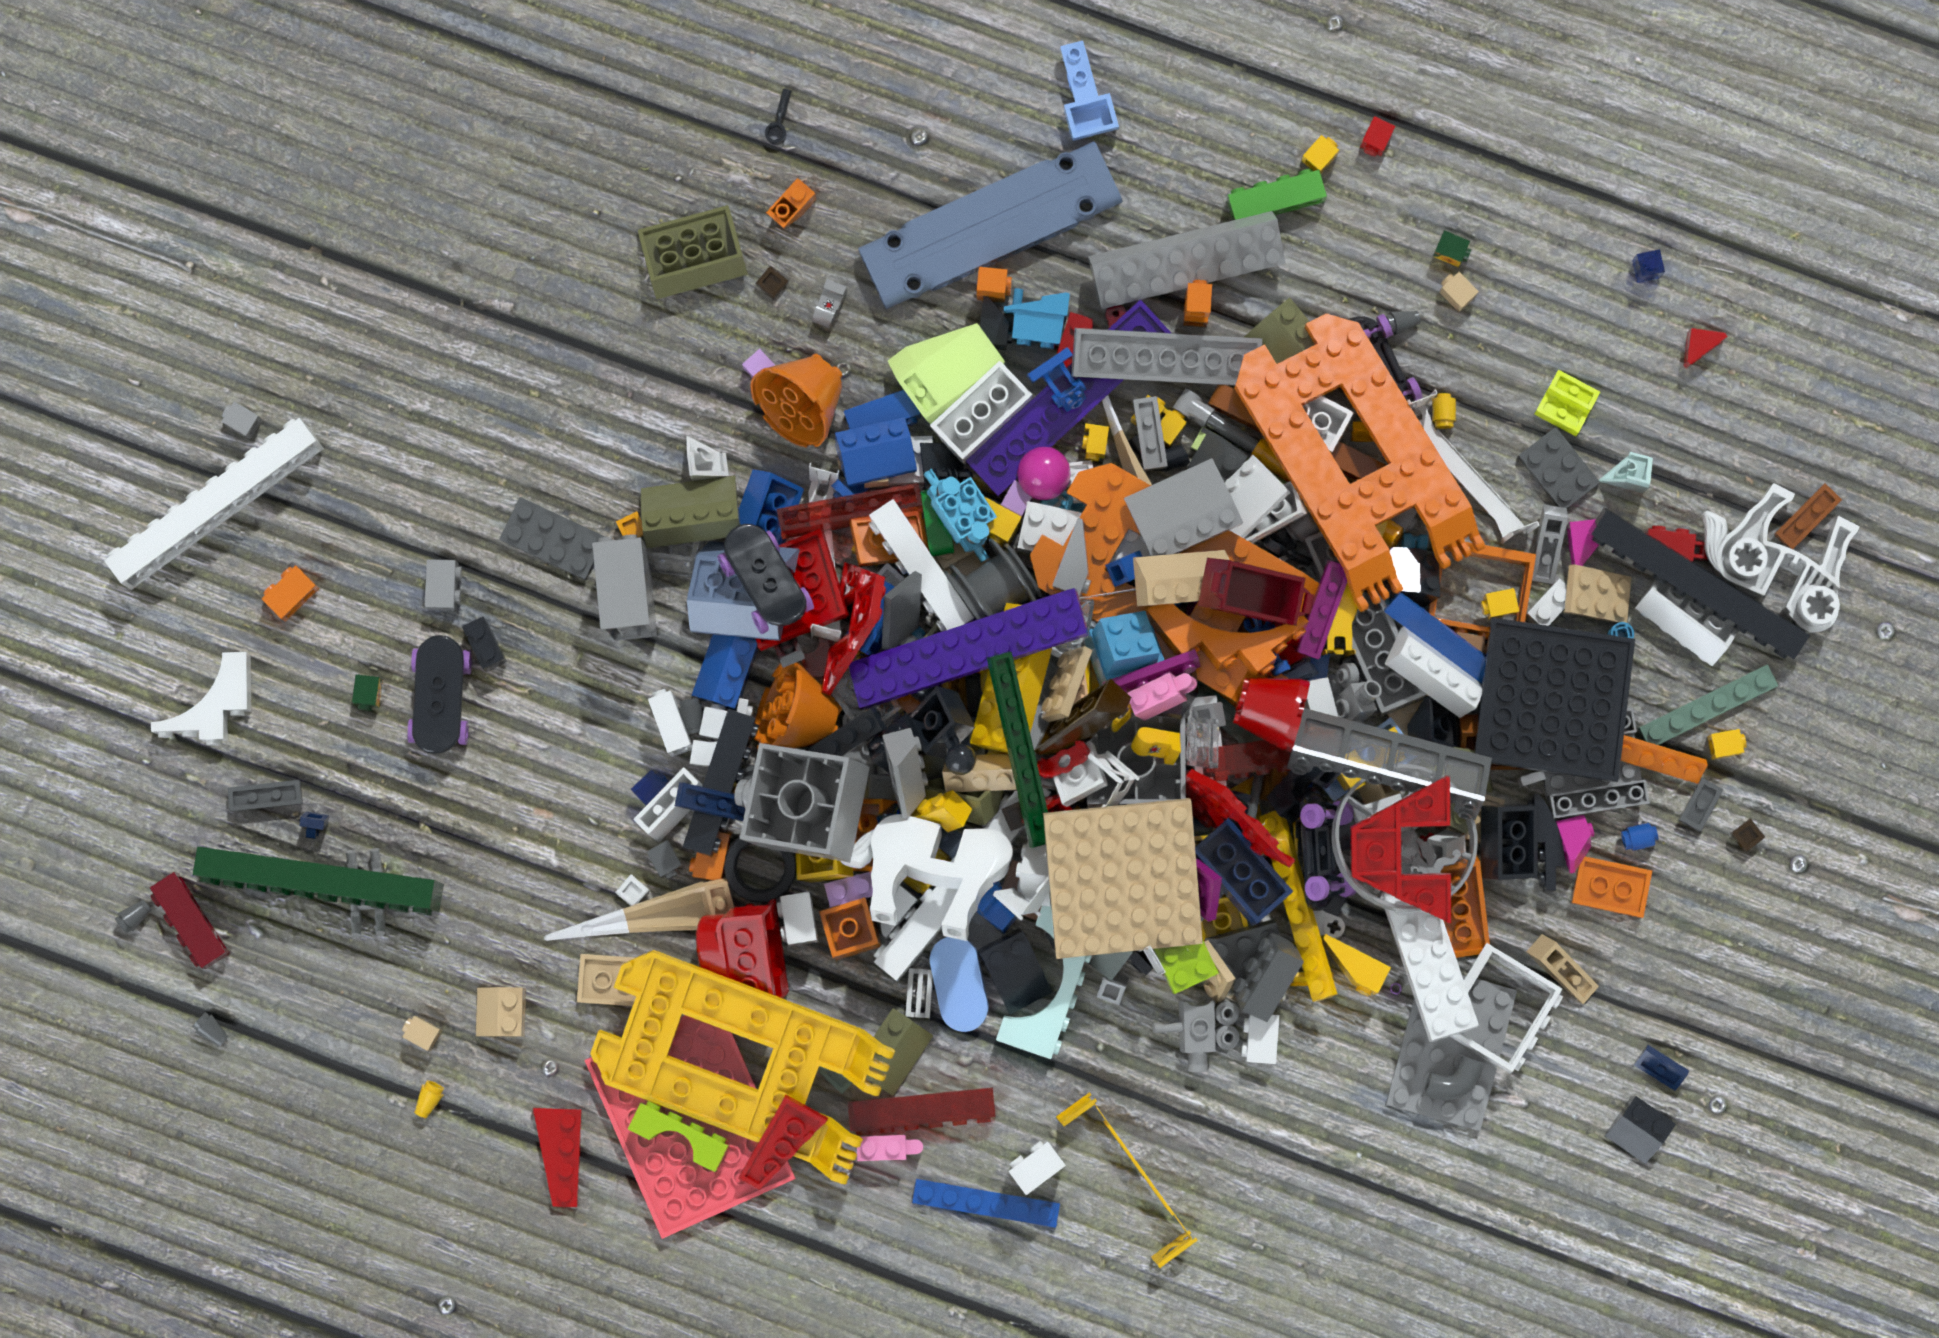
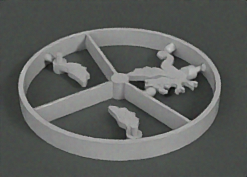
M1404 765L1393 767V772L1412 773L1413 778L1423 776L1433 782L1435 781L1436 774L1429 770ZM1361 779L1342 798L1334 816L1332 847L1337 865L1349 885L1369 902L1392 911H1421V909L1415 906L1398 905L1382 900L1385 894L1384 891H1380L1378 897L1371 894L1351 876V869L1349 870L1340 848L1339 825L1346 802L1367 817L1375 814L1351 797L1354 790L1366 781ZM1408 791V794L1403 798L1413 794L1414 792ZM1465 819L1470 838L1469 853H1461L1458 849H1455L1452 852V859L1442 857L1435 861L1436 854L1434 853V848L1429 845L1428 841L1423 842L1422 839L1417 838L1418 836L1414 832L1417 827H1413L1410 831L1401 832V853L1404 846L1411 843L1413 839L1416 841L1421 852V856L1419 853H1416L1415 856L1412 855L1410 857L1412 862L1401 855V863L1408 866L1411 865V873L1414 872V869H1416L1417 873L1420 872L1421 874L1440 873L1443 866L1455 864L1460 856L1468 860L1462 877L1456 886H1451V896L1455 894L1467 880L1475 863L1478 841L1474 819Z

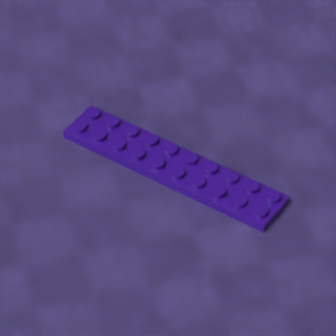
M1141 299L1108 329L1171 333ZM1072 363L1067 367L1070 374L1072 373ZM1064 375L1053 381L1060 393L1071 387ZM1073 377L1074 380L1079 378L1087 389L1084 391L1086 399L1078 408L1071 409L1068 412L1063 407L1058 408L1051 398L1054 394L1047 385L970 456L966 463L999 496L1018 478V465L1027 452L1037 447H1052L1124 379Z
M1075 588L853 661L850 663L849 669L859 708L864 710L989 669L986 657L1012 651L1013 660L1088 636L1089 633L1078 592Z

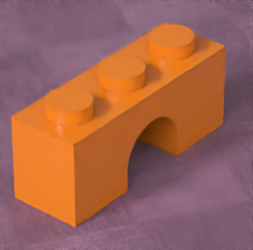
M1193 280V283H1188L1184 301L1183 326L1207 327L1208 318L1211 313L1212 284H1207L1205 280Z

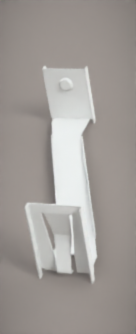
M1436 389L1429 396L1411 402L1409 399L1407 402L1411 409L1419 407L1423 416L1419 422L1451 474L1496 521L1503 537L1501 544L1505 543L1513 535L1524 531L1529 534L1540 526L1538 521L1524 526L1503 499L1442 433L1435 429L1425 405L1437 395Z
M810 463L809 480L812 482L808 495L811 532L820 528L824 531L835 568L829 509L834 494L831 485L837 479L839 480V470L838 473H833L811 467ZM819 479L821 480L820 483L828 484L829 482L828 492L824 497L816 494ZM838 620L826 626L812 624L811 640L813 635L838 642L841 640L840 621Z
M1108 750L1105 754L1099 755L1089 753L1088 758L1118 782L1107 804H1103L1102 807L1117 806L1129 791L1135 779L1139 781L1140 777ZM1108 761H1109L1118 771L1114 770V769L1110 766V764L1108 763ZM1116 774L1123 776L1124 781L1129 780L1126 788L1120 792L1118 791L1123 783V780L1119 778ZM1049 876L1036 890L1037 894L1030 902L1014 888L995 891L993 896L1021 921L1023 919L1021 915L1035 913L1040 917L1041 913L1038 911L1050 892Z

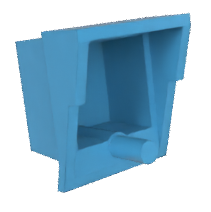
M1014 288L1012 305L1004 306V313L1014 314L1012 339L1017 340V345L1031 346V342L1040 343V348L1054 349L1055 345L1059 346L1064 318H1067L1070 293L1042 296V299L1039 301L1022 303L1024 289Z
M1146 611L1101 618L1095 628L1088 630L1089 635L1084 639L1086 647L1092 650L1090 660L1099 686L1110 678L1113 679L1164 660L1155 631L1149 623Z

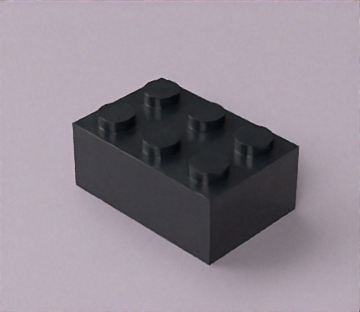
M1507 804L1483 805L1481 807L1482 878L1493 880L1538 878V805Z

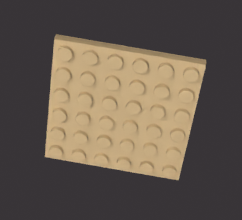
M1190 798L1043 813L1056 959L1147 950V946L1156 949L1203 944Z

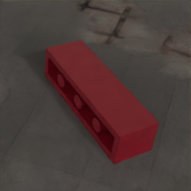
M172 872L150 887L153 893L150 895L151 899L157 907L161 906L166 914L163 915L165 921L170 927L174 926L179 933L176 935L178 941L183 947H188L192 953L189 955V958L196 967L200 966L202 969H207L230 954L179 873Z

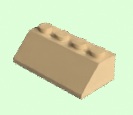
M1225 550L1134 557L1137 606L1199 601L1207 558L1230 560Z

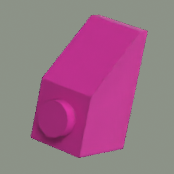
M1596 519L1574 521L1566 525L1571 565L1583 566L1599 546L1591 540L1593 536L1589 533V529Z
M1585 815L1556 821L1562 839L1565 861L1570 873H1575L1591 848V837H1594L1593 826L1591 823H1587Z

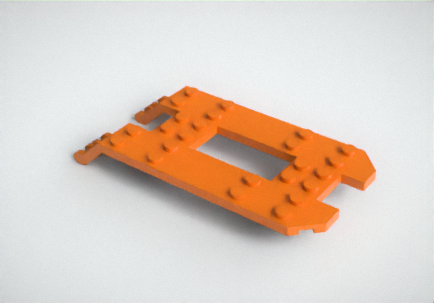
M1326 313L1305 324L1304 328L1314 342V346L1276 364L1265 344L1244 354L1234 389L1343 567L1353 601L1359 611L1363 612L1369 607L1368 602L1362 595L1363 591L1367 590L1373 604H1378L1381 602L1379 595L1383 600L1389 598V592L1384 587L1382 581L1387 579L1392 591L1396 594L1404 590L1397 577L1390 550L1376 528L1381 523L1415 507L1427 527L1435 558L1442 569L1451 566V561L1445 554L1444 549L1449 547L1454 560L1459 562L1463 560L1462 554L1466 558L1471 555V549L1466 544L1465 538H1470L1476 551L1484 549L1485 543L1479 534L1471 504L1360 324ZM1339 387L1344 391L1388 465L1351 484H1349L1303 408V405Z
M1113 463L1079 471L1066 492L1087 505L1080 519L1084 522L1089 568L1088 579L1091 580V585L1087 594L1083 593L1081 597L1136 589L1128 583L1114 587L1109 573L1105 571L1107 569L1105 565L1111 562L1129 530L1140 535L1124 498L1151 485ZM1073 530L1063 546L1042 534L1030 554L1038 588L1049 595L1062 592L1054 589L1052 585ZM1230 530L1178 553L1225 550L1231 561L1306 578L1304 588L1313 594L1314 597L1319 585L1318 582L1302 571ZM1136 590L1079 599L1083 614L1096 622L1101 618L1146 611L1153 606H1137ZM1305 593L1303 594L1300 612L1302 611ZM1198 602L1189 616L1195 621L1211 628L1228 632H1237L1245 619V616L1198 606ZM1154 629L1164 660L1176 656ZM1199 648L1200 652L1197 656L1201 667L1196 669L1197 680L1238 703L1245 677H1255L1238 656H1236L1237 661L1228 668L1223 666L1218 670L1201 648ZM1271 672L1266 676L1260 674L1258 677H1256L1268 678V676H1270L1272 678L1288 679V677L1284 676L1283 674L1273 677Z

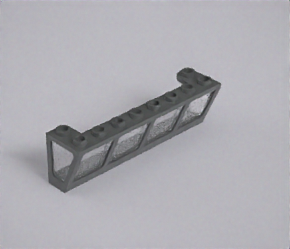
M1304 708L1286 769L1292 770L1295 774L1305 775L1312 770L1313 766H1316L1325 772L1335 771L1342 773L1348 778L1357 777L1365 779L1368 783L1374 785L1384 784L1396 791L1406 790L1414 793L1444 776H1450V804L1455 803L1454 811L1463 819H1476L1485 800L1492 758Z

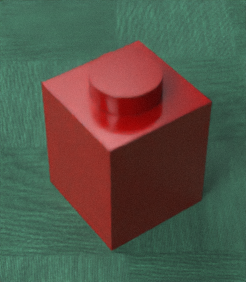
M1374 116L1360 147L1368 155L1374 157L1378 155L1381 157L1395 126Z

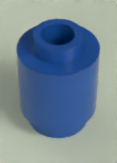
M1649 822L1627 827L1625 831H1621L1625 850L1631 849L1635 851L1655 846V841L1659 839L1656 827H1651Z

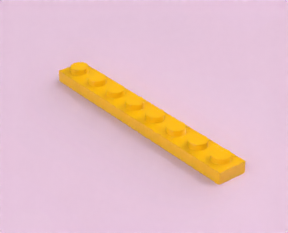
M1275 810L1260 816L1259 819L1260 823L1264 824L1263 826L1279 842L1277 848L1296 860L1289 868L1271 858L1274 870L1293 890L1283 902L1297 949L1304 961L1302 967L1312 1002H1318L1338 994L1314 912L1308 907L1305 900L1304 877L1287 819L1280 817Z

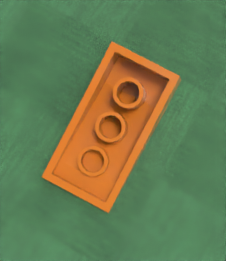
M1477 855L1467 880L1451 896V923L1444 921L1456 958L1478 955L1486 943L1490 945L1481 866ZM1461 859L1453 865L1443 866L1440 873H1450L1451 884L1456 886L1465 871L1468 860Z

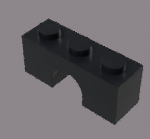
M1316 746L1311 749L1312 751L1330 755ZM1313 766L1312 770L1305 775L1295 774L1290 770L1289 774L1274 787L1266 798L1280 817L1294 823L1300 817L1299 803L1307 787L1314 782L1327 789L1341 773L1335 771L1325 772L1316 766Z

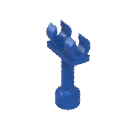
M1252 618L1255 628L1251 626L1249 619L1244 621V628L1250 633L1276 628L1272 622L1265 621L1263 625L1259 619ZM1275 652L1274 655L1277 658L1274 663L1275 668L1271 671L1273 677L1291 669L1288 661L1282 660L1279 654L1276 655Z

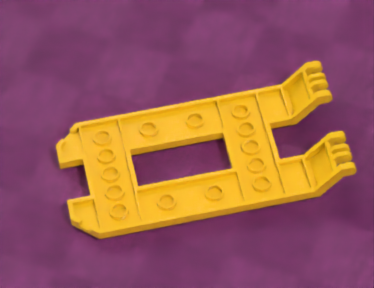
M652 950L624 962L613 988L636 996L622 1038L599 1030L590 1053L594 1063H597L605 1085L759 1142L785 1095L804 1105L806 1104L819 1066L842 1074L863 1092L879 1096L882 1089L881 1086L870 1083L866 1080V1077L868 1075L878 1081H884L886 1074L881 1071L888 1072L890 1066L888 1063L874 1058L875 1053L891 1059L895 1054V1049L883 1045L864 1029L659 951ZM682 1014L773 1048L759 1089L669 1056L668 1053ZM826 1116L828 1121L797 1150L794 1157L810 1162L830 1180L845 1185L849 1179L848 1174L837 1171L834 1165L836 1164L850 1170L854 1165L850 1160H856L857 1154L855 1151L845 1149L842 1143L845 1142L858 1148L861 1146L863 1139L850 1133L832 1117Z

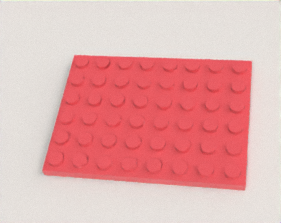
M686 1015L681 1017L668 1053L669 1056L757 1089L731 1032ZM592 1057L584 1060L662 1239L796 1179L789 1161H787L758 1190L738 1179L758 1142L658 1105L661 1107L660 1112L668 1115L671 1111L683 1117L682 1123L690 1126L691 1122L705 1128L703 1133L711 1137L713 1133H716L726 1138L725 1144L729 1145V1148L717 1172H713L693 1162L691 1143L681 1133L665 1131L655 1136L652 1140H648L628 1130L640 1103L647 1104L648 1101L605 1085L597 1063H594Z

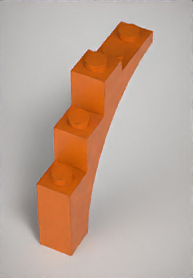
M1173 603L1153 605L1146 610L1149 623L1176 656L1194 649L1198 654L1200 652L1199 648H1201L1218 670L1223 666L1226 668L1237 661L1236 656H1238L1255 678L1260 674L1266 676L1275 668L1274 663L1277 657L1274 655V652L1276 655L1281 653L1288 646L1287 642L1293 638L1295 641L1301 638L1307 632L1305 629L1309 622L1303 615L1298 617L1297 626L1285 624L1266 631L1238 633L1211 628L1195 621L1179 610Z

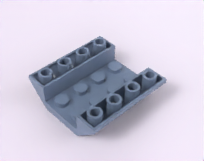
M709 541L696 555L688 591L687 609L690 631L780 641L783 626L771 625L767 622L769 631L764 634L758 631L751 616V612L757 610L737 575L734 574L727 577L718 562L717 555L724 553V542ZM779 547V553L790 572L795 573L800 550Z

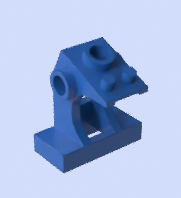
M1068 347L1027 375L1032 384L1043 378L1054 394L1051 396L1053 402L1058 408L1063 407L1066 412L1078 408L1086 399L1084 391L1087 390L1079 378L1074 380L1064 364L1065 361L1073 356ZM1064 375L1071 387L1060 393L1053 381Z

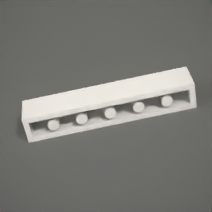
M894 499L869 515L871 522L868 524L876 536L881 534L885 540L882 545L889 555L894 553L898 559L895 564L903 575L906 573L910 575L914 571L922 574L921 594L925 599L922 604L929 614L934 612L939 620L936 624L941 632L975 621L973 615Z

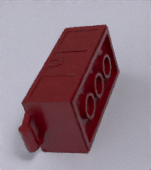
M1207 558L1198 606L1267 622L1297 626L1298 616L1311 614L1314 595L1304 588L1306 579L1304 577L1231 560ZM1305 593L1302 611L1300 612L1303 594Z

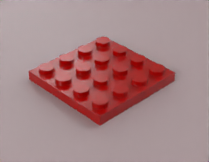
M821 528L779 545V547L800 550L796 570L792 575L799 587H804L809 593L814 609L808 612L805 611L801 619L795 623L783 626L780 641L756 639L758 648L761 651L811 632L812 624L826 626L849 616L827 540Z

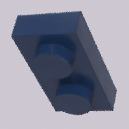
M1649 1045L1645 1047L1634 1063V1066L1674 1091L1677 1090L1689 1073L1688 1069Z

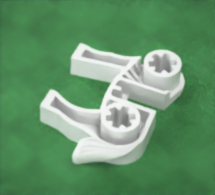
M1775 483L1769 486L1759 503L1743 516L1738 526L1729 534H1727L1728 525L1725 518L1713 512L1704 511L1702 514L1704 547L1707 558L1713 566L1717 577L1738 590L1760 599L1765 595L1775 573L1780 567L1798 576L1781 610L1798 627L1807 632H1821L1833 625L1840 607L1838 599L1840 569L1846 558L1848 544L1860 526L1840 516L1834 518L1819 564L1793 549L1767 541L1771 519L1781 507L1792 501L1795 495Z
M901 814L886 817L874 830L864 834L854 844L851 862L841 861V863L849 867L861 869L870 863L873 858L871 872L873 894L870 913L872 921L896 926L897 913L894 897L897 888L906 876L926 884L958 889L942 922L943 936L967 941L969 923L978 909L980 900L993 887V882L1004 878L1009 870V863L1013 855L1011 843L1005 835L994 829H964L954 863L935 859L942 838L941 824L912 816L903 820Z

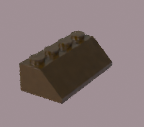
M1110 678L1074 703L1069 717L1049 722L1034 752L1037 755H1056L1061 750L1075 746V741L1091 740L1101 728L1103 730L1107 729L1114 719H1121L1126 715L1129 710L1127 706L1132 697Z

